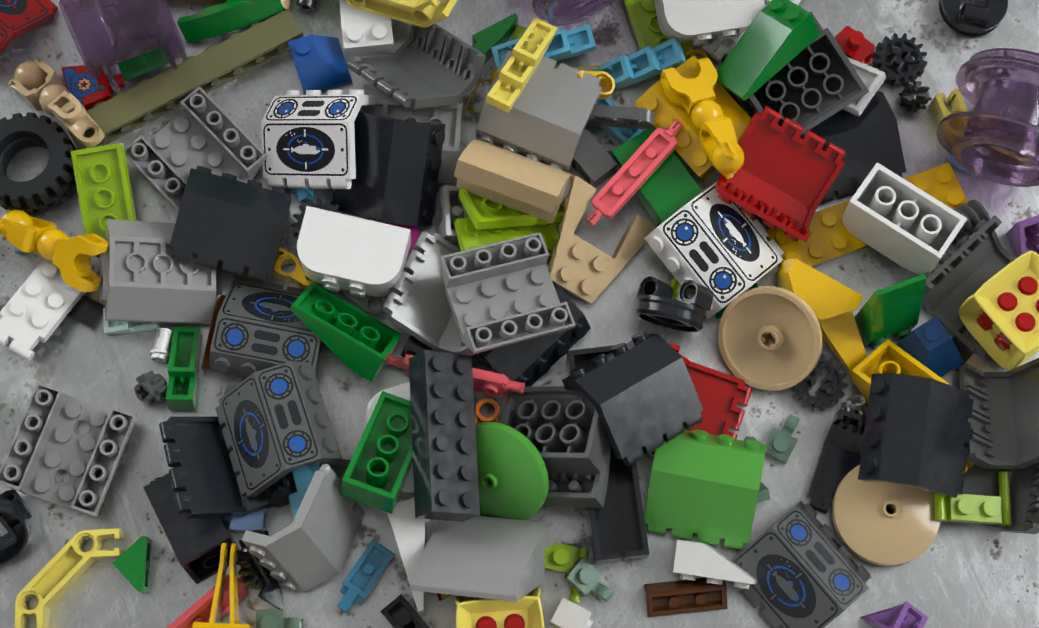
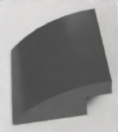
M812 11L810 13L820 32V36L746 99L754 113H761L764 107L768 106L782 114L778 121L779 125L787 117L803 126L804 129L800 136L869 93V90L828 27L823 30Z
M564 386L525 387L523 394L508 391L500 423L519 431L531 441L540 453L545 463L549 480L548 494L542 506L603 508L608 485L611 444L594 404L580 390H566Z

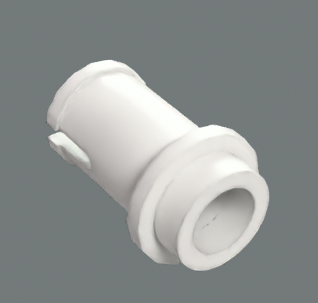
M167 328L156 329L154 346L150 350L153 361L167 362V358L170 357L169 348L173 335L172 330Z

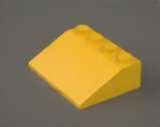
M692 56L685 63L678 66L676 71L684 78L694 79L696 77L694 71L698 59ZM659 80L640 96L634 104L637 108L648 109L656 114L654 121L656 129L660 127L667 130L675 119L683 124L684 127L675 135L678 142L675 150L693 171L705 180L716 168L700 146V130L693 125L691 115H688L683 107L668 101ZM716 82L713 90L716 95L714 102L721 106L723 117L731 118L738 142L751 118L731 95Z

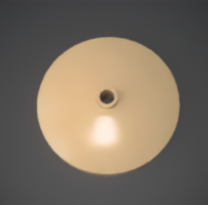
M762 286L744 292L727 306L719 323L718 344L726 365L736 377L745 380L744 383L752 387L777 391L795 386L812 372L821 355L822 331L814 311L801 297L783 288Z
M860 465L855 467L839 483L832 503L834 526L843 544L860 559L880 566L901 565L919 557L934 541L940 525V521H935L934 493L908 485L858 480ZM886 506H889L893 514H889L886 511Z

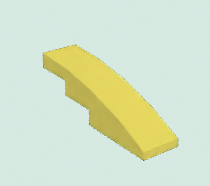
M535 17L513 48L512 56L500 71L499 79L486 97V103L509 113L546 53L558 30L557 27Z

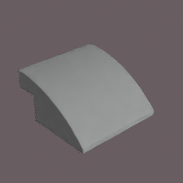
M476 516L464 522L444 520L434 531L423 550L412 577L410 590L517 602L544 583L545 549L554 544V523L488 516Z

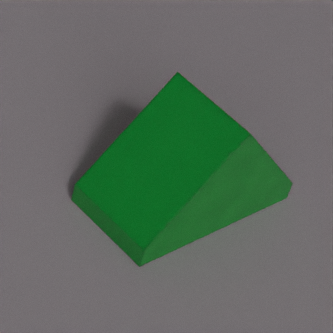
M141 536L113 562V565L142 594H148L152 540L147 536Z

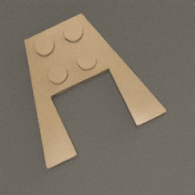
M572 176L569 196H566L563 220L558 228L557 244L553 249L548 271L552 282L582 301L592 304L646 243L644 238L657 226L638 214L633 215L613 256H609L573 234L596 188L579 177Z

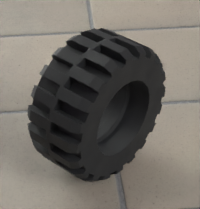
M28 112L26 116H22L21 113L12 114L13 118L8 120L4 117L0 119V206L4 209L24 210L28 215H35L36 210H40L42 213L50 211L49 207L53 204L58 207L63 203L61 199L64 196L69 197L73 192L70 188L71 185H76L72 164L73 159L71 158V151H75L76 148L71 139L57 122H52L49 117L44 115L38 117L36 113ZM28 147H42L49 151L47 166L37 177L24 182H16L7 178L8 164L12 157L20 150Z

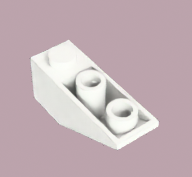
M677 540L673 572L680 573V579L695 581L696 576L707 577V583L722 585L723 580L734 581L733 587L749 589L750 584H757V579L710 545Z

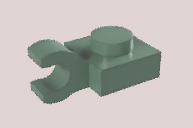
M790 414L781 431L775 427L773 428L765 444V454L784 464L787 463L798 439L791 435L800 420L799 418Z
M580 557L564 576V579L582 596H587L590 592L599 602L603 600L607 602L614 594L608 587L598 582L602 574L584 557Z
M257 609L256 628H304V619L301 617L285 618V610Z

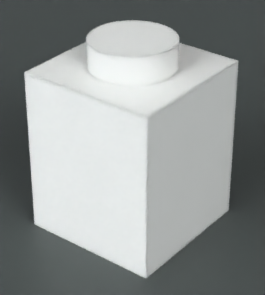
M562 598L550 625L556 628H591L594 621L589 619L592 612Z

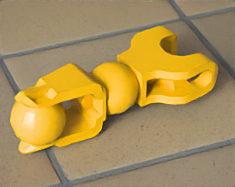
M708 57L697 60L694 71L696 77L694 79L682 77L673 67L662 70L660 82L668 101L683 107L688 115H691L693 125L700 130L699 142L701 148L709 157L713 166L727 179L732 178L734 173L744 164V152L738 145L731 118L723 117L721 106L714 102L716 95L713 90L718 73Z
M16 209L7 212L0 218V234L6 237V240L19 250L26 253H40L44 259L52 261V264L59 268L61 276L67 285L82 292L99 290L101 277L91 267V256L101 253L107 254L109 242L94 233L68 237L62 230L56 229V223L34 218L25 211Z

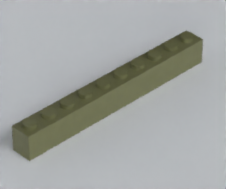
M287 9L272 15L263 22H256L247 30L230 35L226 41L218 45H211L204 52L196 56H189L182 63L174 67L163 69L159 75L151 79H144L137 86L129 90L118 92L106 102H98L93 105L92 109L87 111V114L105 134L103 140L95 147L107 145L181 107L180 102L199 86L208 93L290 51L288 41L304 37L291 11ZM88 129L84 132L83 137H92L95 131ZM69 132L78 150L86 149V147L83 144H81Z

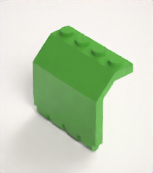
M685 430L684 433L667 443L664 441V445L655 450L644 514L645 524H648L647 532L666 535L667 528H671V537L692 541L693 533L698 534L697 542L718 546L719 539L722 538L725 539L724 547L742 550L743 544H749L766 445L753 439L746 441L737 440L726 434L719 436L710 435L703 430Z

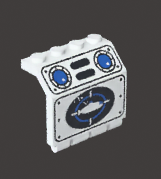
M365 89L349 90V95H343V90H327V95H321V90H306V95H300V90H284L285 95L274 96L261 121L262 151L267 155L263 163V178L268 179L269 188L276 186L280 188L350 189L352 185L351 179H356L354 121L362 105H375V94L365 95Z
M717 182L680 208L644 238L680 285L687 280H694L712 290L713 301L710 311H706L707 319L728 305L783 261L781 255L784 253L774 239L770 241L766 239L770 234L758 219L752 221L750 219L751 216L740 210V205L733 201L731 204H728L717 197L719 195L715 189Z

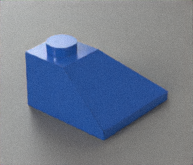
M312 34L288 41L304 95H306V90H321L322 93L353 83L338 38Z
M937 316L922 324L896 343L898 347L939 377H943L964 363L952 338Z

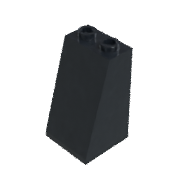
M169 473L163 477L153 479L150 484L143 487L180 565L196 584L218 573L222 543L228 544L227 567L229 566L231 544L237 542L223 517L188 519L187 514H179L174 496L177 492L173 491Z

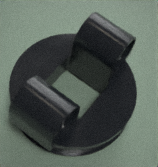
M939 0V11L945 23L954 31L967 36H981L993 31L1004 18L1008 8V0H986L985 7L964 3L961 9V0Z
M652 276L642 280L636 297L638 298V308L635 310L636 315L640 319L658 326L684 332H699L703 329L702 324L707 316L706 311H710L713 301L711 289L694 280H687L680 286L677 299L674 300L672 299L673 289L669 284Z
M14 489L0 494V522L8 532L0 537V566L18 557L26 548L30 538L28 519L32 518V514L26 503Z

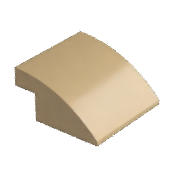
M479 139L471 141L458 158L454 177L458 178L456 188L467 189L472 194L483 198L487 197L491 201L499 204L502 203L507 207L533 215L550 223L554 221L571 186L570 180L573 176L571 173Z

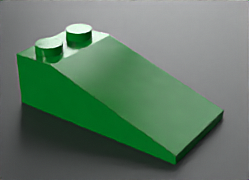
M772 0L758 13L717 70L718 77L716 82L743 101L748 99L820 36L812 14L790 0Z
M654 126L652 129L645 130L611 151L620 168L656 130ZM674 152L667 157L636 192L657 227L702 193L698 184Z
M925 273L875 291L854 317L864 348L870 345L877 348L886 340L895 336L897 339H902L918 324L927 279Z
M314 282L306 288L290 307V310L350 370L371 382L387 363L388 358L393 354L402 336L398 331Z
M382 391L343 476L341 496L390 514L393 513L413 463L411 404L409 400Z

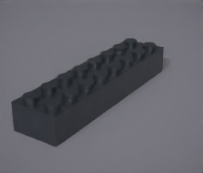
M615 345L567 351L568 376H570L569 372L579 366L586 367L591 364L590 360L601 354L607 355L611 353V348ZM611 446L609 477L604 507L586 508L594 565L618 562L620 556H622L623 561L645 559L650 555L637 463L626 466L622 459L616 458Z

